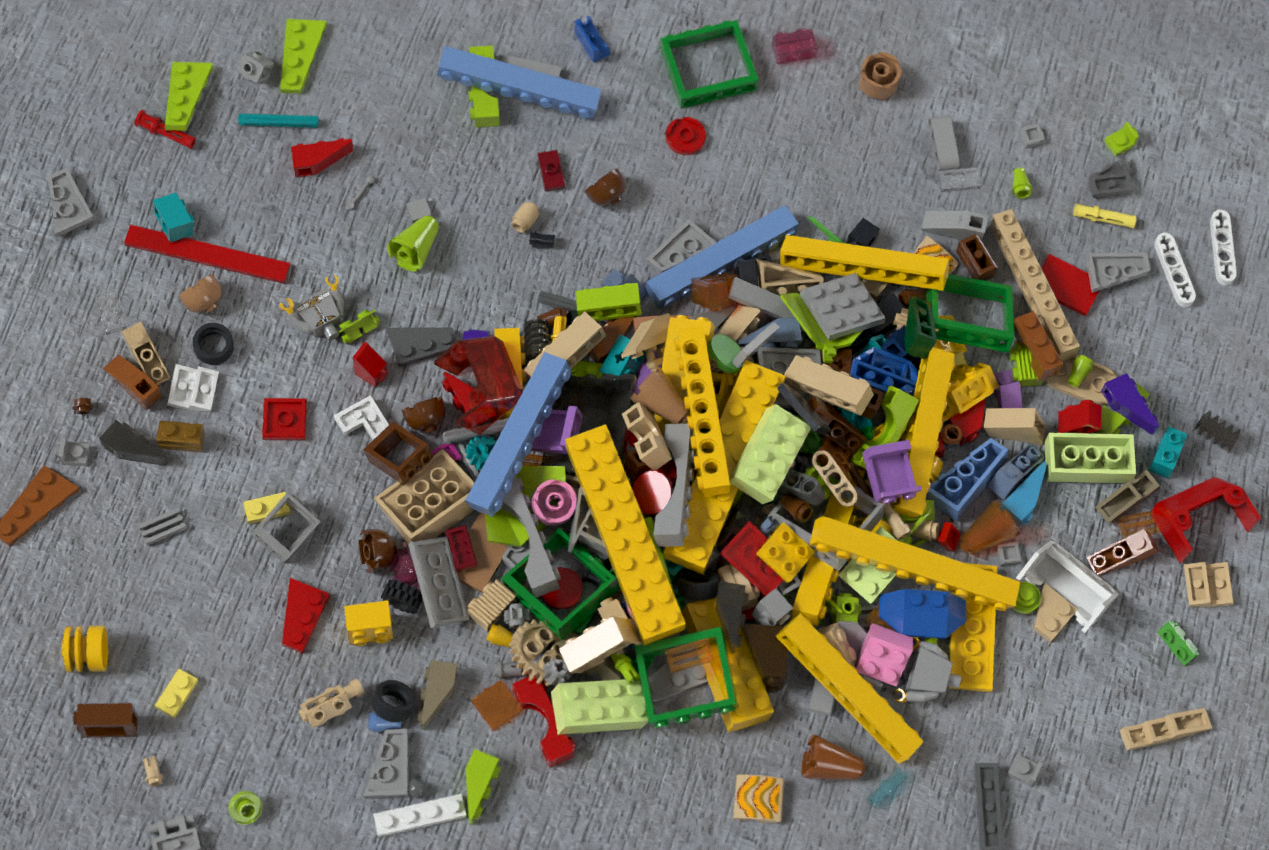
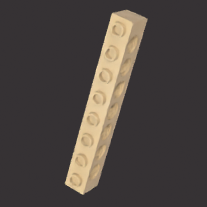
M1009 209L994 214L990 229L1031 312H1035L1061 361L1065 362L1076 358L1080 346L1013 210Z

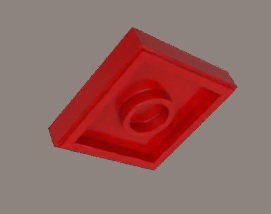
M264 398L262 439L306 441L307 399Z

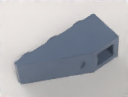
M795 317L778 318L739 340L738 345L739 347H745L770 324L775 322L780 328L762 347L800 349L802 341L800 324Z
M1029 443L997 471L988 487L1004 500L1045 459V456Z

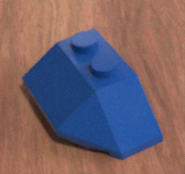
M873 347L853 359L850 376L857 380H866L870 387L884 392L883 397L889 386L898 388L914 397L918 371L911 361Z
M902 589L879 595V618L896 632L909 637L946 639L966 623V601L950 592Z

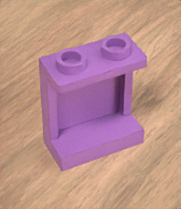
M568 406V411L552 410L550 416L545 418L542 424L541 433L538 437H535L531 451L568 454L565 447V439L578 435L582 423L583 414L578 407Z
M909 440L869 447L862 453L875 502L883 501L884 504H889L902 497L903 500H910L915 498L916 494L922 490L921 486H916L908 458L907 451L911 449Z

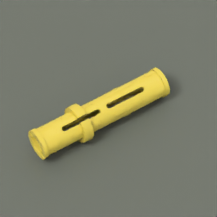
M1076 203L1073 211V216L1091 219V222L1101 221L1132 229L1136 223L1135 215L1099 209V206L1090 207Z

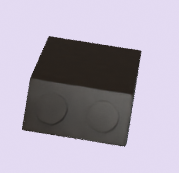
M744 623L742 633L766 692L775 693L778 690H782L786 679L787 648L776 635L784 626Z

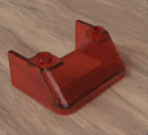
M495 336L459 340L434 361L436 366L456 376L471 365L478 386L469 395L471 409L456 420V423L478 435L482 434L512 409L523 393L504 342Z

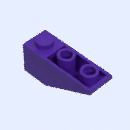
M1127 373L1106 382L1101 392L1111 409L1149 434H1155L1159 427L1158 419L1155 414L1150 412L1146 399L1139 394L1136 382Z

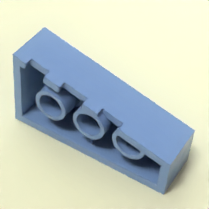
M990 438L971 452L963 461L960 460L948 472L937 477V480L931 483L925 500H934V507L958 522L993 479L997 471L1006 463L1009 449Z

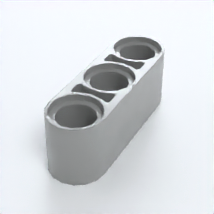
M950 116L929 118L928 128L937 171L958 170L960 164Z

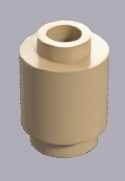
M524 202L512 217L511 226L520 233L528 231L540 215L538 207L532 202Z

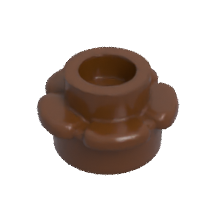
M75 399L72 409L81 415L90 413V410L93 409L91 399Z

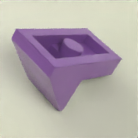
M1011 370L993 373L999 385L994 390L999 407L1023 408L1020 383L1013 380Z

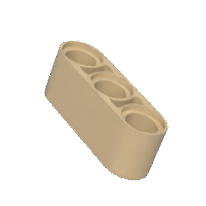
M823 450L815 452L812 457V464L838 502L844 506L853 505L857 500V493L832 456ZM820 454H825L828 458V463L820 467L816 463V458ZM833 472L840 474V481L837 484H831L828 480L829 475ZM845 490H850L853 494V498L849 502H843L841 499V494Z

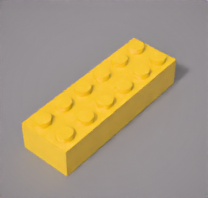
M727 593L717 595L710 600L687 604L681 614L689 634L721 627L724 632L739 708L734 709L733 712H729L726 715L721 714L728 733L768 721L773 715L774 709ZM717 642L694 647L700 663L705 669V675L715 701L728 699Z

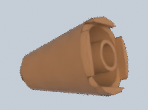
M659 367L656 369V372L653 371L638 387L640 392L637 395L634 393L631 397L634 403L640 402L649 411L673 424H684L687 421V416H690V410H685L684 399Z

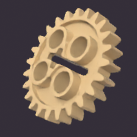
M532 620L530 624L525 622L523 626H519L509 644L512 647L509 653L514 654L511 660L518 662L516 669L523 668L522 675L527 673L530 675V681L535 677L537 678V684L544 680L546 686H548L549 683L543 678L546 672L542 668L552 658L555 660L563 659L559 650L560 647L558 646L561 639L541 621L538 624L535 620ZM552 642H555L551 649L548 650L537 663L533 662L538 658L540 654H542L547 649V647Z

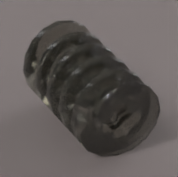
M533 319L524 324L525 359L528 363L541 354L545 346L551 344L550 323L545 319Z
M1209 410L1202 415L1193 431L1200 428V436L1206 432V440L1214 437V445L1221 441L1220 449L1223 450L1228 446L1229 454L1240 437L1241 429L1232 432L1233 424L1225 427V419L1218 423L1219 415L1211 418L1212 411Z

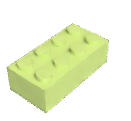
M777 404L767 408L729 477L730 483L762 504L772 501L811 429L810 426Z
M1049 433L1044 442L1047 482L1127 483L1132 481L1136 475L1134 435Z
M626 679L558 684L551 692L558 735L642 729L649 721L641 679L637 683L632 679L633 685H628Z

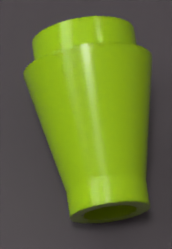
M1016 168L1013 171L1012 193L1018 199L1028 198L1031 195L1032 186L1025 169Z
M1079 355L1074 360L1067 382L1073 387L1078 388L1081 382L1093 370L1094 362L1086 356Z

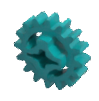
M482 435L481 439L475 436L474 439L469 441L465 453H467L466 459L471 460L470 465H476L477 471L482 470L496 441H493L492 437L486 439L484 435Z

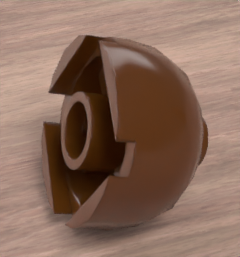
M618 168L600 178L594 186L593 184L589 186L584 192L594 204L598 206L611 204L613 207L622 200L620 196L625 192V179Z
M442 396L416 403L410 409L408 406L402 409V413L406 423L412 429L417 431L424 430L425 433L437 430L436 425L443 421L445 406Z
M380 529L363 530L360 535H363V539L359 540L358 548L361 563H366L369 568L365 569V571L375 573L385 570L392 564L397 553L396 542L392 540L387 532Z

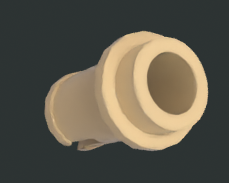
M152 756L149 757L150 761H148V758L143 760L147 775L145 781L150 787H156L162 784L163 775L160 774L157 757Z

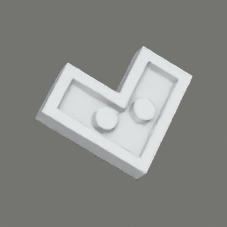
M371 395L334 415V419L344 436L364 426L373 441L389 426Z

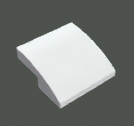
M176 364L166 406L210 412L219 371L199 366L197 369Z

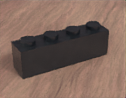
M894 293L889 297L884 296L877 301V306L885 316V322L864 329L850 346L843 348L852 349L853 355L863 349L872 337L880 334L885 335L897 327L893 325L896 313L901 314L902 308L905 307Z

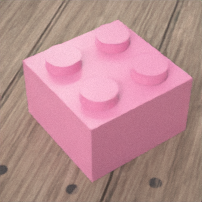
M872 623L856 658L855 668L860 674L897 686L912 653L913 638Z

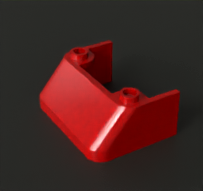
M1213 477L1155 504L1151 510V517L1179 564L1183 563L1193 551L1183 534L1192 525L1191 512L1224 498L1231 505L1247 532H1250L1261 519L1260 515L1240 486L1221 478Z

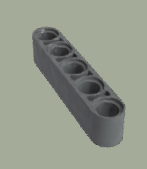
M791 469L787 472L777 491L778 493L789 494L807 501L811 505L820 504L826 496L824 489L814 477Z

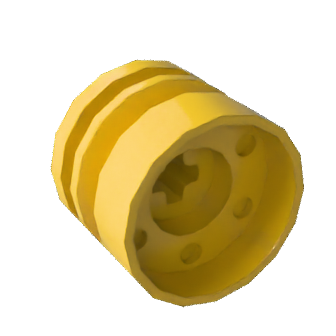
M105 625L89 626L87 636H84L82 626H77L75 633L73 626L65 627L62 639V659L66 673L74 672L75 665L77 672H83L85 662H87L90 672L106 671L108 663V638Z

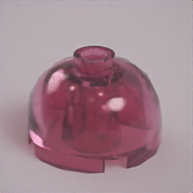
M402 542L403 549H397L390 572L394 571L393 578L389 577V580L393 579L397 582L399 580L404 584L407 583L409 586H413L418 582L409 545Z

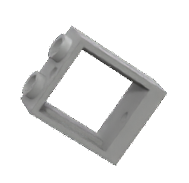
M289 493L281 498L250 533L282 563L294 553L320 523L317 519L318 515L310 508L306 509L301 505L302 501L296 495H290ZM284 504L309 524L288 549L264 529Z

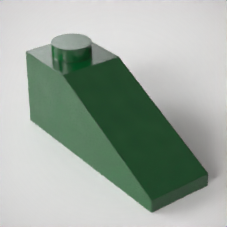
M911 296L904 336L906 353L911 356L925 359L937 342L931 303Z

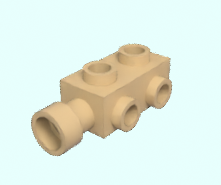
M356 678L343 688L340 685L329 687L324 693L314 698H308L305 703L300 705L301 710L298 712L303 722L308 721L312 728L321 726L327 720L340 716L352 708L349 699L355 696L358 698L364 695L365 692ZM331 693H335L333 697H329ZM311 703H315L313 707H309Z

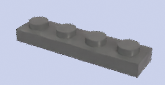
M975 763L974 774L980 850H1004L997 763Z

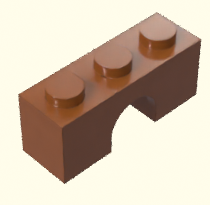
M1032 311L1015 318L1014 336L1020 346L1026 344L1031 354L1030 365L1039 382L1057 375L1063 363L1035 312Z

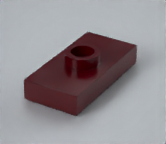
M558 150L537 153L545 192L565 189Z
M464 525L445 530L456 572L478 567L467 526Z

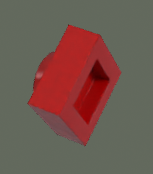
M944 522L939 533L938 542L946 551L955 552L961 533L952 523Z

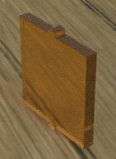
M501 680L488 689L484 688L482 693L471 700V703L492 731H495L505 723L509 724L512 718L523 711Z

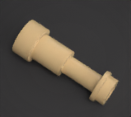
M890 503L884 504V512L888 517L887 521L894 531L893 535L896 540L899 541L911 534L912 531L908 524H904L898 512L895 513Z

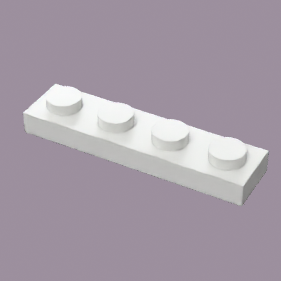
M462 794L375 813L373 816L379 838L466 818Z

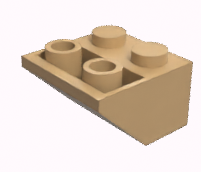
M738 305L714 335H726L738 344L739 340L759 329L757 326L761 321L759 319L760 310L758 308Z

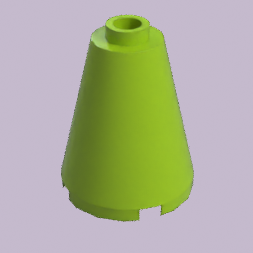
M423 216L392 238L387 244V252L390 258L394 256L398 261L396 264L407 271L416 272L417 269L420 270L426 261L439 230L437 220L432 216Z

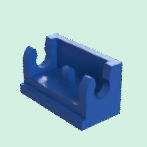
M587 16V20L582 23L580 18L575 20L574 32L594 63L611 55V52L609 51V46L605 44L592 23L591 17Z

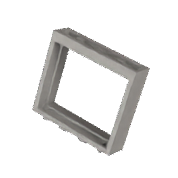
M830 474V476H832L833 478H835V479H837L838 481H840V480H839L837 477H835L833 474ZM853 487L857 493V500L853 505L870 514L860 528L871 532L884 516V504L875 502L874 497L868 496L859 487ZM845 490L842 492L841 497L849 502L852 500L853 494L850 490ZM779 502L768 516H772L773 519L775 518L779 524L784 522L809 545L811 534L785 519L789 512ZM809 545L815 551L813 556L838 571L848 560L838 558L836 553L830 551L828 553L816 550L815 546Z

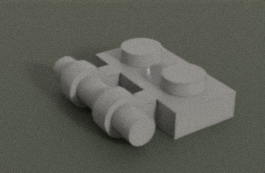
M184 814L177 815L175 819L167 821L162 819L158 820L156 824L148 825L150 834L159 832L160 837L151 839L153 850H201L196 827L187 829V824L195 823L194 815L184 816ZM179 827V832L167 835L168 829Z

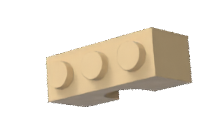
M638 402L622 413L627 428L639 440L634 445L641 461L656 471L672 459L654 414Z

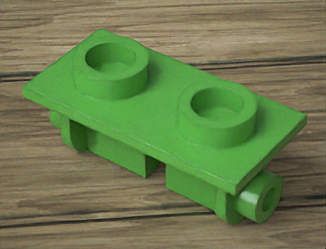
M1173 620L1168 621L1157 631L1183 666L1200 655L1198 653L1199 649L1195 647L1189 638L1184 640L1183 637L1186 634L1177 622L1175 623Z

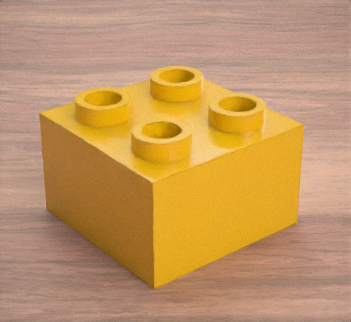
M388 601L344 606L350 645L364 646L367 642L375 641L376 643H386L393 639Z

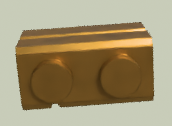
M159 421L157 433L159 449L203 451L205 437L203 424Z

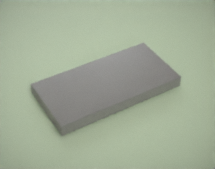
M447 537L409 543L430 627L451 625L470 620Z

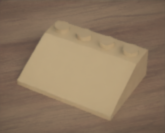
M442 449L405 485L397 481L377 495L374 500L403 539L409 544L414 541L437 538L445 530H448L473 512L474 509L470 508L465 500L474 485V481Z

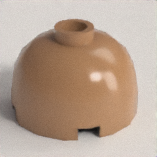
M211 274L197 281V284L193 287H188L178 297L188 310L196 313L202 311L209 313L217 308L216 303L220 300L222 294L221 286L214 275Z

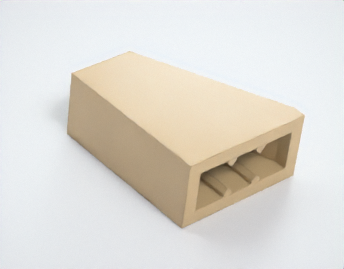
M1036 408L986 409L982 427L990 437L1044 445L1046 425Z

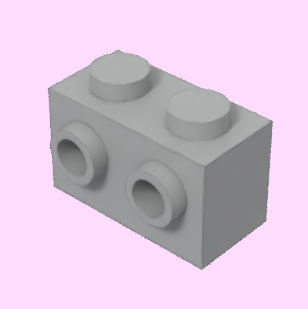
M775 588L759 601L752 616L756 619V624L785 626L786 622L791 618L789 614L793 607Z

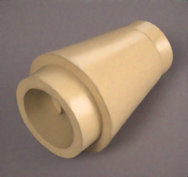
M934 520L923 521L911 535L928 541L938 540L940 523H936ZM909 522V528H911L916 522Z

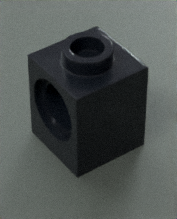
M862 218L849 234L847 244L870 247L877 239L880 229L865 218Z

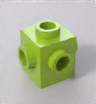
M841 593L835 597L833 601L843 610V613L840 614L829 604V615H832L831 625L839 621L858 623V617L861 616V604H858L859 598H854L852 594Z

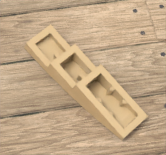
M1201 708L1169 714L1164 718L1123 727L1119 731L1125 748L1129 751L1212 729L1206 709Z

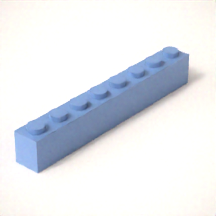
M444 46L437 76L446 81L452 80L460 82L465 86L481 88L486 92L500 93L504 97L518 98L523 102L536 103L544 108L558 109L562 113L576 114L584 119H593L601 93L599 88Z
M786 205L648 280L646 282L647 294L658 310L663 307L668 308L675 303V300L681 297H688L692 294L693 290L699 287L704 288L711 280L722 278L729 270L736 269L737 261L758 257L763 251L777 247L785 239L786 235L795 236L799 223Z
M546 352L543 353L465 500L470 508L494 517L495 513L500 510L502 500L505 494L510 491L515 475L521 471L525 456L531 452L535 437H538L541 433L545 418H548L551 414L554 401L560 397L563 384L570 378L571 368L567 360Z

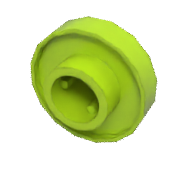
M1020 582L1016 605L1012 609L1021 614L1034 612L1041 601L1038 588L1032 583Z
M241 791L235 794L228 805L230 816L234 821L243 825L256 821L262 812V802L258 795L251 791Z

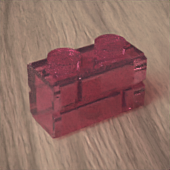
M800 28L792 33L779 32L772 39V49L777 64L816 58L818 49L812 29Z

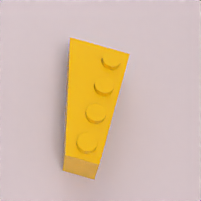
M520 328L494 329L498 420L510 417L526 387L522 386V382H526V373L521 368V365H525V353H521V349H525L524 336H520Z

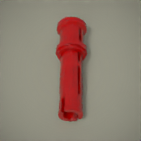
M143 109L136 116L134 125L149 130L153 135L158 133L189 149H192L196 142V137H192L180 130H166L165 123H163L160 117L155 118L147 114ZM169 132H172V133H174V134H176V135H178V136H180V137H182V138H179V137H177V136H175V135H172V134H170Z

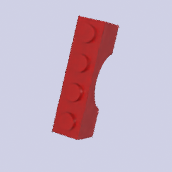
M528 676L512 683V691L521 709H531L539 712L548 723L549 729L544 739L540 742V749L550 768L574 757L573 749L576 746L571 736L567 737L566 734L558 735L552 697L548 698L545 692L548 688L544 680L537 684V678L534 677L530 681Z

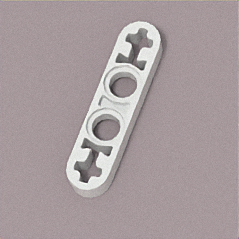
M1216 210L1210 219L1215 274L1218 283L1227 286L1233 283L1237 274L1231 219L1226 211ZM1217 217H1220V219L1223 220L1221 228H1219L1220 221L1216 220ZM1217 235H1225L1227 242H1220L1217 239ZM1220 253H1226V254H1228L1229 260H1228V261H1223V260H1221V259L1219 258V254H1220ZM1225 267H1227V269H1226L1227 275L1230 276L1228 279L1226 278L1225 275H1223V273H1224V271H1225Z
M1161 233L1157 236L1154 243L1157 255L1175 301L1181 307H1189L1196 298L1195 290L1173 236L1168 233ZM1162 240H1163L1165 243L1168 242V245H1167V251H1168V252H1166V253H1165V251H1166V246H1165V244H1161V241H1162ZM1168 257H1173V258H1175L1176 261H1177V264H1175V265H1170V264H1168L1167 261H1166V258H1168ZM1174 275H1180V276H1182L1183 279H1184V282H1182V283H1177V282H1175L1174 279H1173V276H1174ZM1183 292L1185 296H1189L1188 300H1186V298H1182Z

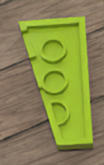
M286 20L280 85L281 93H302L310 66L315 58L316 50L327 27V21Z
M172 62L165 119L166 130H187L195 112V106L201 98V92L208 82V76L214 69L213 63Z

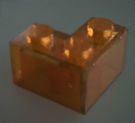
M724 273L691 278L693 303L700 305L701 308H709V311H720L722 307L731 305L734 300L728 298L733 279L735 277L738 278V275Z

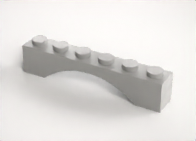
M688 423L665 425L664 441L672 460L676 464L677 480L670 500L655 518L654 537L658 546H684L685 537H688L689 534L686 521L687 518H690L688 501L692 499L690 481H694L692 463H694L696 452L691 447L690 436L694 435L693 429H688Z
M514 477L510 491L505 494L502 500L501 509L516 517L528 532L530 552L525 573L534 596L537 598L559 589L557 580H560L561 577L557 567H551L550 562L554 560L550 550H545L543 547L546 540L542 531L537 532L535 526L539 525L535 513L530 514L528 508H531L532 505L528 495L523 496L521 492L525 489L521 478L516 479Z

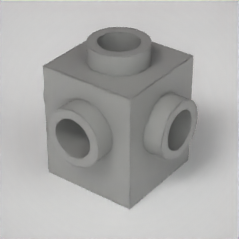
M252 51L245 53L241 57L238 71L243 74L245 79L260 83L267 81L274 63L267 59L262 52Z

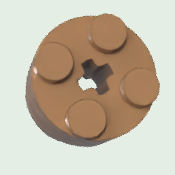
M886 52L867 56L862 63L860 71V90L869 97L882 101L892 96L898 88L902 73L897 58Z

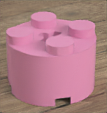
M553 479L545 481L533 494L531 499L532 512L535 513L536 518L541 523L547 526L563 524L575 511L576 494L573 488L566 482ZM550 498H552L553 501L558 500V504L556 505L557 507H555L554 505L550 506Z

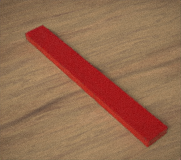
M131 224L124 240V245L282 284H285L290 269V263L189 238L169 242L164 232Z

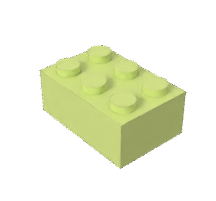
M881 526L875 532L876 534L896 540ZM854 559L838 575L871 605H874L879 600V595L884 594L898 578L894 572H881L872 565H859Z

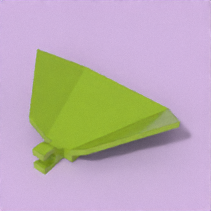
M788 293L781 294L780 296L810 339L816 343V349L822 350L823 363L832 364V357L837 355V349L850 346L863 332L861 330L829 341L800 297V294Z
M522 466L521 471L515 477L516 479L521 478L525 488L521 492L523 496L528 495L531 503L533 494L543 482L552 479L566 482L565 466ZM550 498V506L554 505L555 507H557L556 505L558 504V500L553 501L552 498ZM500 508L494 517L485 514L488 542L522 547L529 540L525 527L509 512ZM528 508L530 514H532V508ZM538 520L539 525L535 527L537 532H539L547 525Z

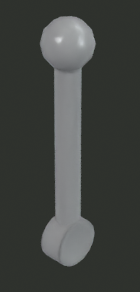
M373 176L366 178V183L354 199L346 204L349 211L354 210V204L369 184L374 182Z

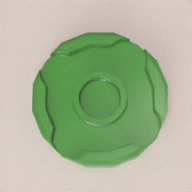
M718 334L714 335L707 343L708 355L711 360L715 359L717 362L716 366L719 369L732 374L742 369L744 363L738 368L732 364L734 358L741 351V348L733 339L726 335Z

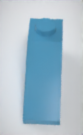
M1045 462L1002 503L999 512L1017 528L1022 523L1027 525L1034 517L1032 512L1036 506L1047 464Z

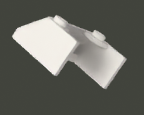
M1049 541L1037 550L1016 577L1018 580L1025 577L1026 581L1033 585L1046 583L1078 609L1075 612L1076 620L1084 626L1082 629L1084 633L1095 624L1118 596V592L1110 584L1054 541Z

